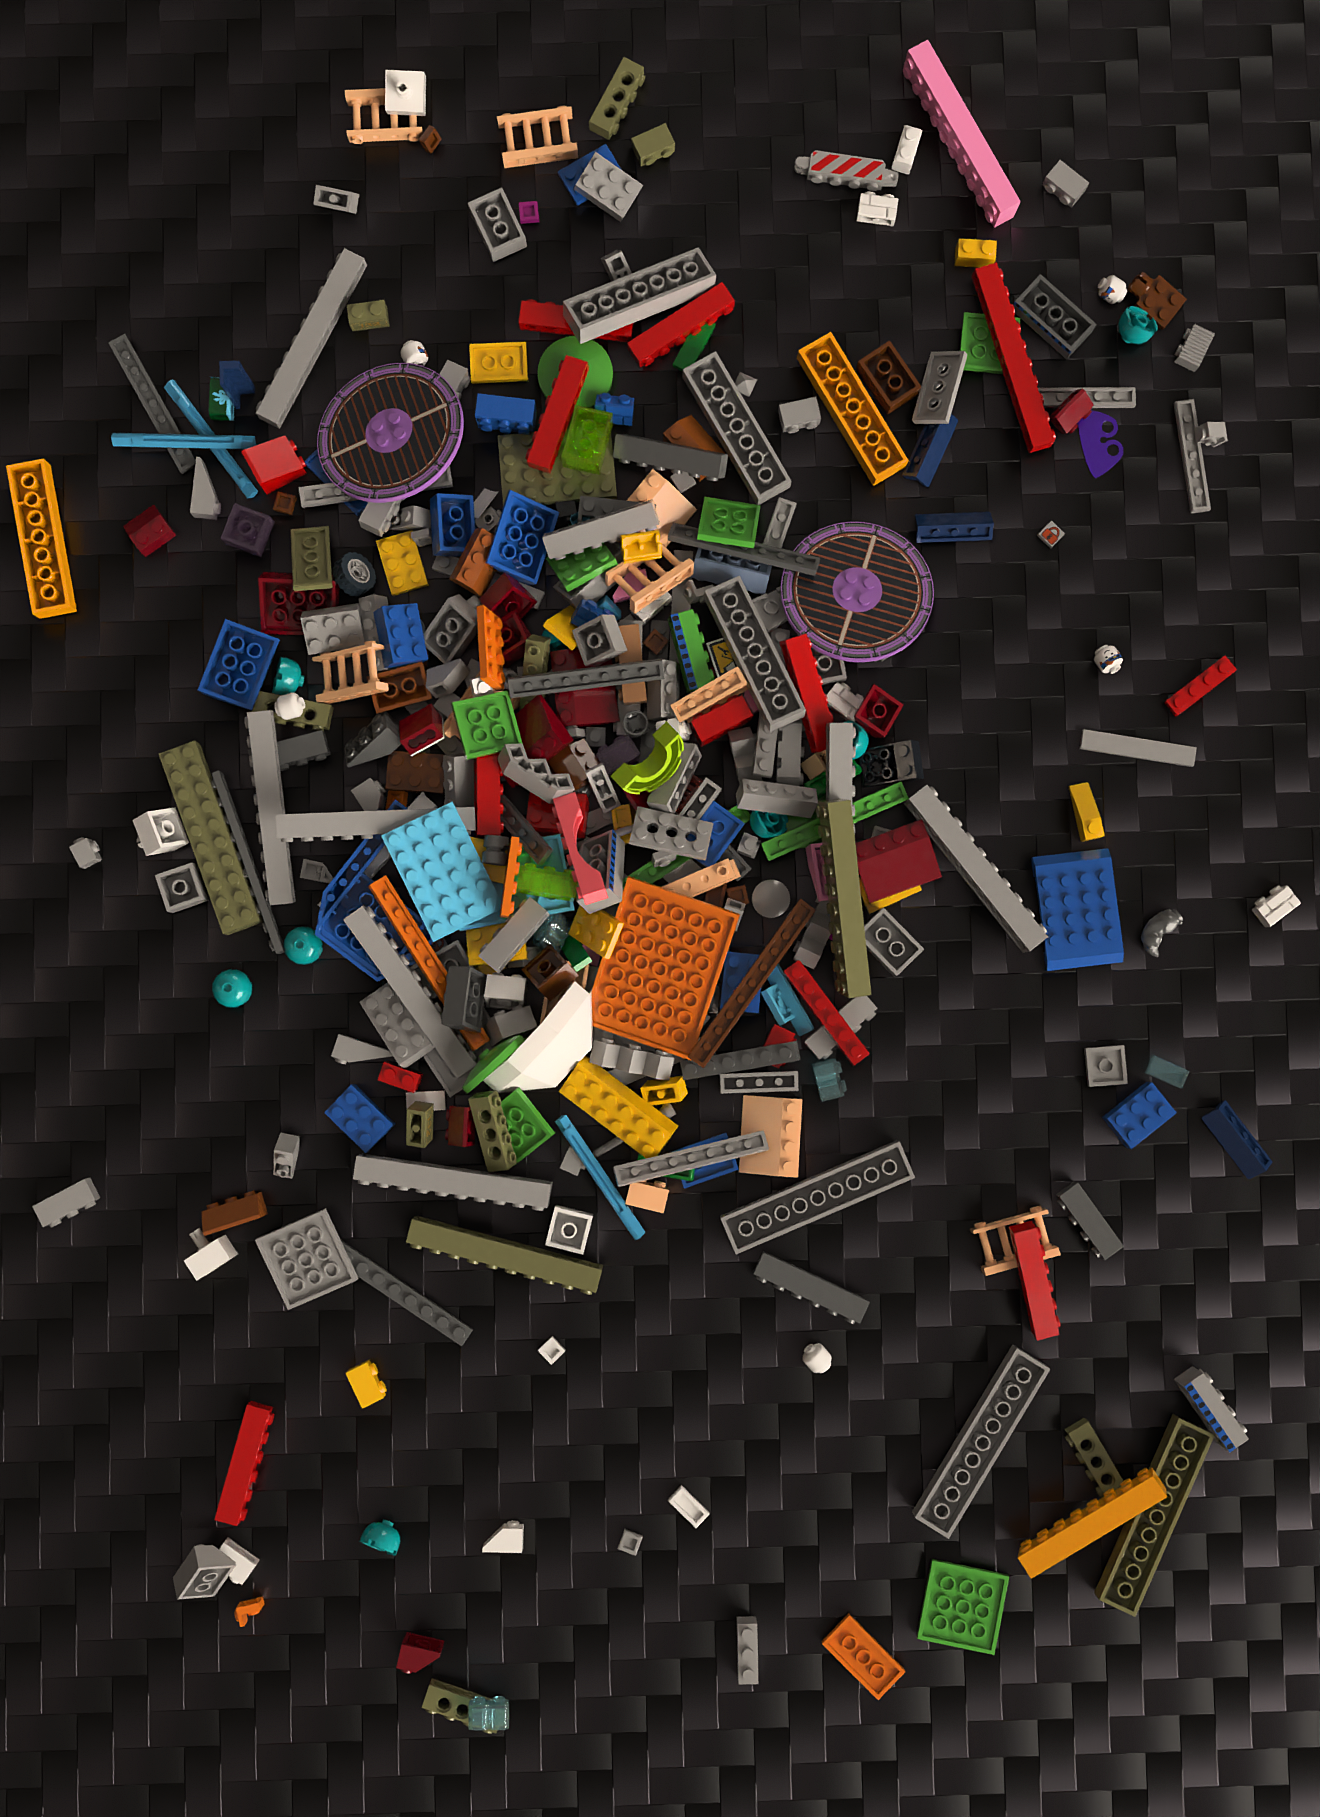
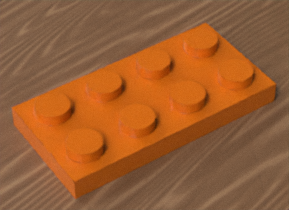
M480 605L477 606L480 679L496 691H502L506 681L503 672L505 660L502 654V647L504 645L503 638L501 637L502 621L486 606Z
M512 836L509 841L500 918H508L509 914H512L514 911L515 901H511L512 895L516 894L517 889L514 875L517 876L519 873L520 862H516L522 851V843L519 842L520 837Z
M849 1613L821 1641L822 1645L877 1700L905 1673V1669Z

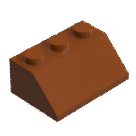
M692 415L678 420L663 433L664 442L724 453ZM700 475V478H697V480L700 482L706 476Z
M476 528L449 578V580L478 597H481L486 592L497 571L485 563L494 535L484 528Z
M423 662L377 674L380 682L388 683L389 691L371 695L376 714L432 699V694L426 688L427 672Z
M255 1190L244 1193V1198L238 1200L235 1196L225 1199L226 1203L218 1205V1202L207 1205V1210L202 1211L203 1235L206 1236L267 1215L268 1212L262 1192L255 1193Z

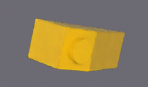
M1089 783L1069 786L1081 842L1105 836L1101 817Z

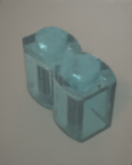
M561 913L549 915L542 923V927L534 933L533 944L541 950L551 944L559 953L565 939L569 935L568 933L573 922Z
M832 1058L812 1063L820 1100L823 1102L845 1096L844 1092L847 1091L845 1081L840 1079L839 1073L842 1072L840 1061L836 1062V1059Z
M482 1696L474 1697L473 1700L469 1701V1730L509 1729V1700L503 1696L493 1697L492 1700H486Z

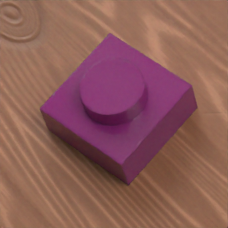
M537 201L519 202L521 224L539 222Z

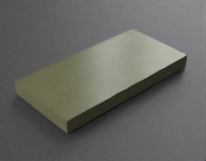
M329 526L291 529L294 591L333 588Z

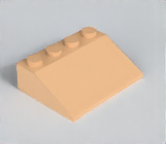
M652 469L627 501L645 502L653 499L654 504H657L656 511L660 520L659 525H656L657 528L654 530H659L660 536L663 534L667 536L668 546L671 542L668 541V534L673 522L685 525L697 509L669 481ZM640 530L638 533L646 532V530Z
M743 1095L741 1136L764 1130L769 1150L739 1157L740 1173L798 1177L802 1099Z

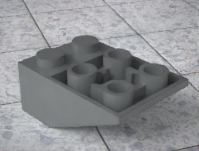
M387 712L375 715L372 722L367 727H363L356 738L346 743V765L352 767L391 754L401 745L399 722Z

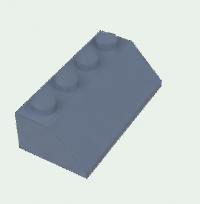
M698 548L694 561V573L691 575V578L719 585L740 576L747 591L754 594H765L772 565Z

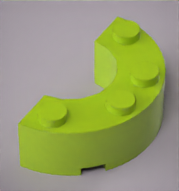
M667 721L653 734L655 746L646 760L636 765H628L624 762L611 775L616 783L626 792L631 794H640L642 791L651 792L668 781L678 769L682 760L680 755L681 751H684V743L679 733Z

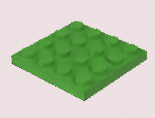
M931 1558L916 1635L917 1639L995 1655L1009 1575Z

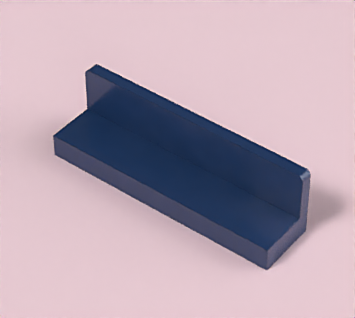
M219 361L220 385L235 408L240 409V394H255V386L240 361Z
M951 414L949 424L924 425L902 474L903 477L918 480L924 487L930 486L958 423V419Z
M990 512L915 515L917 543L992 540L994 522Z
M1226 1100L1220 1102L1213 1111L1202 1117L1204 1123L1247 1179L1267 1171L1272 1164V1160Z

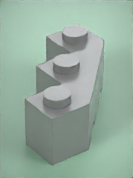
M802 718L778 728L775 783L793 786L803 785V773H800L801 758H804V747L801 746L802 731H805Z
M750 727L728 731L739 784L742 778L763 781L762 777L752 775L756 733L752 734Z
M522 743L505 744L497 758L502 773L549 804H554V798L573 793L575 790L569 773L551 774L546 758L528 759Z
M818 898L815 901L818 903L816 911L804 926L807 928L801 941L797 940L793 951L796 952L793 960H800L803 965L812 969L815 968L824 946L831 935L828 927L831 919L826 909V904L829 901L819 902Z
M602 1038V1041L594 1040L589 1063L601 1067L616 1068L628 1073L643 1074L654 1079L670 1080L674 1058L667 1056L668 1052L656 1050V1052L640 1049L641 1046L635 1044L625 1046L613 1043L614 1040L609 1038Z

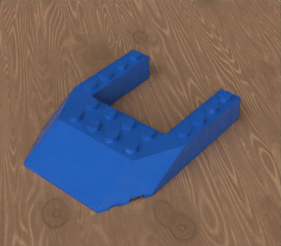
M395 799L387 810H407L408 808ZM381 834L373 835V839H363L325 888L315 935L377 982L385 977L343 920L362 905L371 907L376 915L374 918L377 923L381 922L386 928L387 932L385 934L389 939L393 938L399 947L397 951L400 955L404 954L409 960L410 964L408 966L416 963L368 886L375 881L363 873L385 845ZM406 906L431 945L433 941L421 916Z

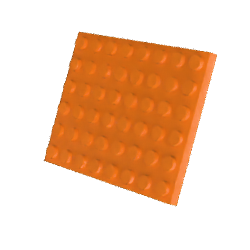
M629 876L623 890L622 901L619 903L615 918L624 923L610 959L602 957L591 991L593 1027L691 1061L687 1056L699 1040L740 914Z

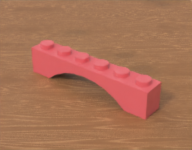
M573 792L554 798L555 806L551 808L554 817L559 818L560 821L556 823L559 834L563 833L565 837L561 841L564 850H569V854L566 857L569 866L573 865L574 870L571 871L574 883H579V887H576L579 899L583 898L585 905L607 899L608 895L600 871L585 862L577 850V833L583 815L576 793Z

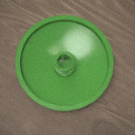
M576 336L559 339L545 350L538 365L540 389L546 399L548 395L551 396L553 380L558 378L559 364L561 360L565 359L566 355L587 361L589 371L573 412L590 410L595 407L596 395L609 393L613 381L611 360L603 347L593 340L580 344Z
M519 1034L503 1041L490 1051L488 1049L483 1051L479 1055L480 1060L466 1078L462 1089L468 1094L502 1064L525 1039Z

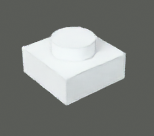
M480 676L469 679L473 698L493 694V688L481 680Z
M553 1336L538 1349L539 1353L551 1365L566 1351Z

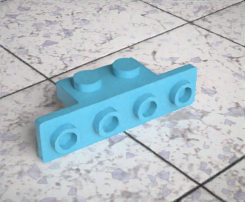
M777 964L767 978L771 987L762 991L761 994L779 1026L791 1021L797 1034L802 1036L812 1031L814 1026L786 976L783 974L780 965Z

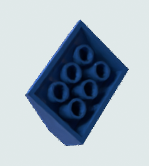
M509 490L485 563L501 573H507L518 582L526 585L537 584L547 553L542 536L545 533L554 531L559 512Z
M225 619L198 691L217 700L252 711L280 639Z

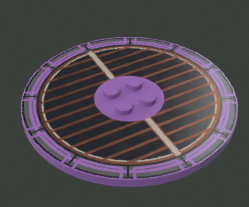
M393 363L375 367L348 382L335 395L326 408L317 436L320 463L326 475L337 488L358 500L386 503L413 496L435 482L453 461L463 435L464 418L462 407L451 385L441 375L429 368L411 363Z
M844 522L824 527L812 533L794 549V552L819 557L820 563L815 576L784 569L781 580L782 607L793 630L797 635L807 634V637L811 640L812 648L818 652L849 662L877 661L902 651L923 631L933 605L934 588L932 576L919 551L901 535L888 528L871 523Z

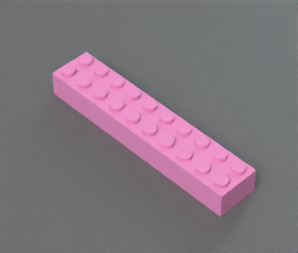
M926 40L909 49L903 68L904 76L912 83L915 95L920 97L923 109L928 111L932 125L937 127L940 132L941 141L948 146L951 158L956 160L960 174H964L968 188L976 195L977 204L985 211L987 221L992 223L995 228L1014 217L1021 201L930 42Z

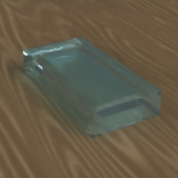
M1152 1055L1145 1073L1182 1089L1189 1071Z

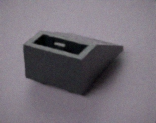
M907 740L867 748L865 753L859 757V764L862 768L863 788L895 784L899 781L904 783L924 779L919 741Z

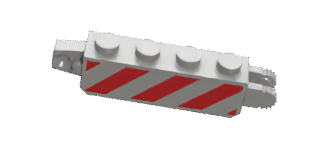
M818 150L811 153V158L799 156L795 160V172L808 175L807 180H811L814 183L827 182L834 186L847 185L854 189L860 187L867 188L869 191L881 190L882 187H896L898 181V172L885 169L886 164L883 160Z

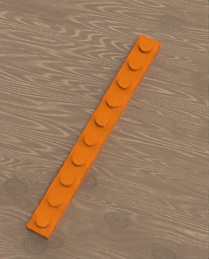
M385 875L368 887L444 1005V993L446 992L447 985L446 975L448 972ZM482 1026L481 1033L459 1030L472 1051L490 1041Z

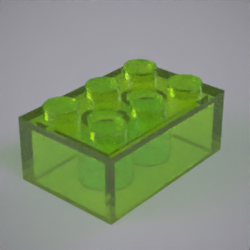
M575 405L562 453L563 467L600 475L613 426V413Z
M525 863L524 866L520 865L516 893L573 902L576 897L578 882L574 883L571 874L573 870L564 869L563 872L555 871L556 868L544 866L541 869L536 868V864Z

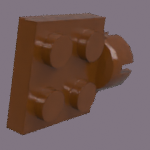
M1141 272L1132 280V284L1130 283L1128 286V291L1137 299L1134 306L1148 312L1147 317L1150 320L1154 318L1161 330L1167 326L1187 300L1160 275L1152 279L1145 272Z

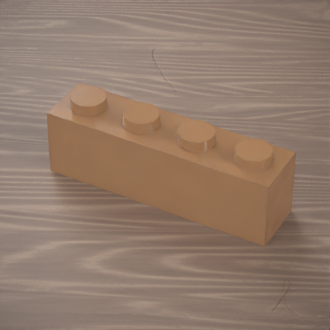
M639 624L619 626L628 651L616 656L615 662L620 664L642 661ZM645 682L622 684V689H618L619 700H623L624 705L647 703Z

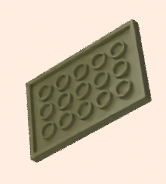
M610 426L567 429L550 474L529 467L525 459L527 450L532 448L534 432H530V435H498L503 506L509 490L542 505L556 504L555 502L571 500L580 502V496L617 499Z

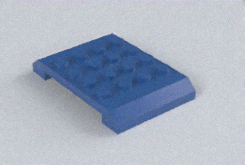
M1109 849L1032 857L1031 863L1033 877H1035L1041 924L1047 930L1046 935L1048 936L1043 941L1045 970L1052 971L1123 962L1124 950Z

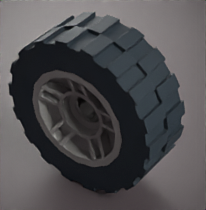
M348 552L334 563L333 577L339 588L346 594L359 597L374 587L373 585L376 583L375 570L368 559L364 558L361 554Z

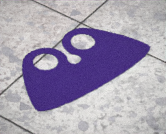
M1091 410L1092 413L1083 420L1081 418L1078 422V429L1088 468L1093 477L1097 478L1111 469L1121 459L1124 452L1122 444L1117 440H1108L1106 443L1100 442L1101 437L1110 438L1117 433L1118 424L1116 420L1107 414ZM1106 421L1111 422L1114 426L1113 431L1110 433L1102 430V424ZM1111 444H1115L1119 448V453L1115 456H1111L1107 452V448Z

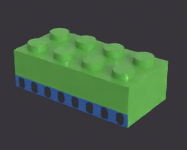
M693 609L671 614L667 620L686 693L713 681L714 675L712 669H708V652L703 650L702 645L705 643L703 633L698 631L697 626L700 624L698 614L694 613Z

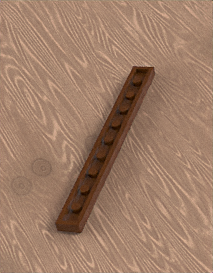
M802 899L797 901L687 1056L689 1059L702 1068L706 1066L816 910Z

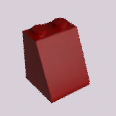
M286 436L241 451L259 485L267 495L307 474L304 469L307 466L302 456L297 457L295 453L298 450L293 440L289 441Z

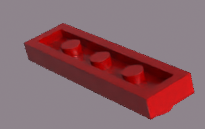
M1225 655L1164 703L1176 717L1237 669Z

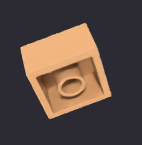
M645 1180L630 1184L625 1204L664 1213L669 1187H666V1183L656 1180L654 1183Z

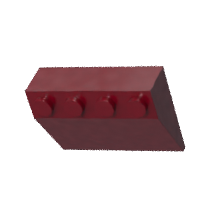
M263 572L258 578L261 632L264 634L304 635L300 619L302 612L339 606V585L335 582L333 575V588L294 591L292 573Z
M579 648L550 652L552 672L596 667L584 665ZM613 658L599 666L612 665ZM616 685L555 693L557 717L565 728L568 726L584 728L620 722Z
M542 695L534 697L515 714L528 759L546 758L548 762L574 741ZM503 774L512 788L519 786L518 783Z
M922 819L855 843L859 878L870 904L942 877Z

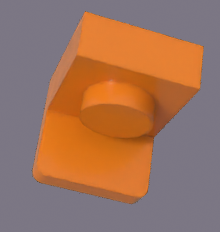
M263 1596L241 1601L238 1604L234 1614L236 1621H239L240 1627L245 1626L247 1623V1614L252 1616L260 1612L264 1606Z

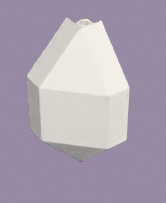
M571 982L565 994L543 1022L507 1060L499 1065L483 1081L493 1090H497L498 1093L513 1092L519 1087L522 1091L556 1087L592 1049L591 990L587 992L577 982Z

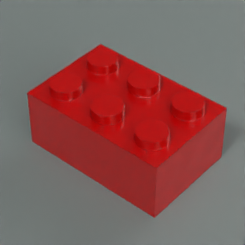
M736 694L728 698L725 704L720 705L719 703L712 706L708 713L703 714L701 712L695 715L690 727L700 747H703L726 735L728 731L735 730L749 723L752 720L753 714L743 695L738 697Z
M530 792L526 820L540 836L559 834L556 823L560 821L559 818L554 817L551 808L555 804H549ZM576 794L583 815L577 838H586L590 803L587 794Z

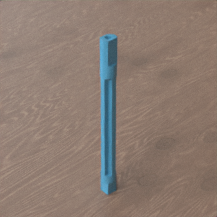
M175 380L168 381L164 389L199 435H215ZM210 448L247 499L253 498L258 493V490L227 449Z
M112 433L111 435L112 444L117 447L248 449L256 446L255 436L145 433Z
M567 1115L560 1116L555 1123L634 1240L639 1239L646 1233L628 1205L625 1204V1201Z

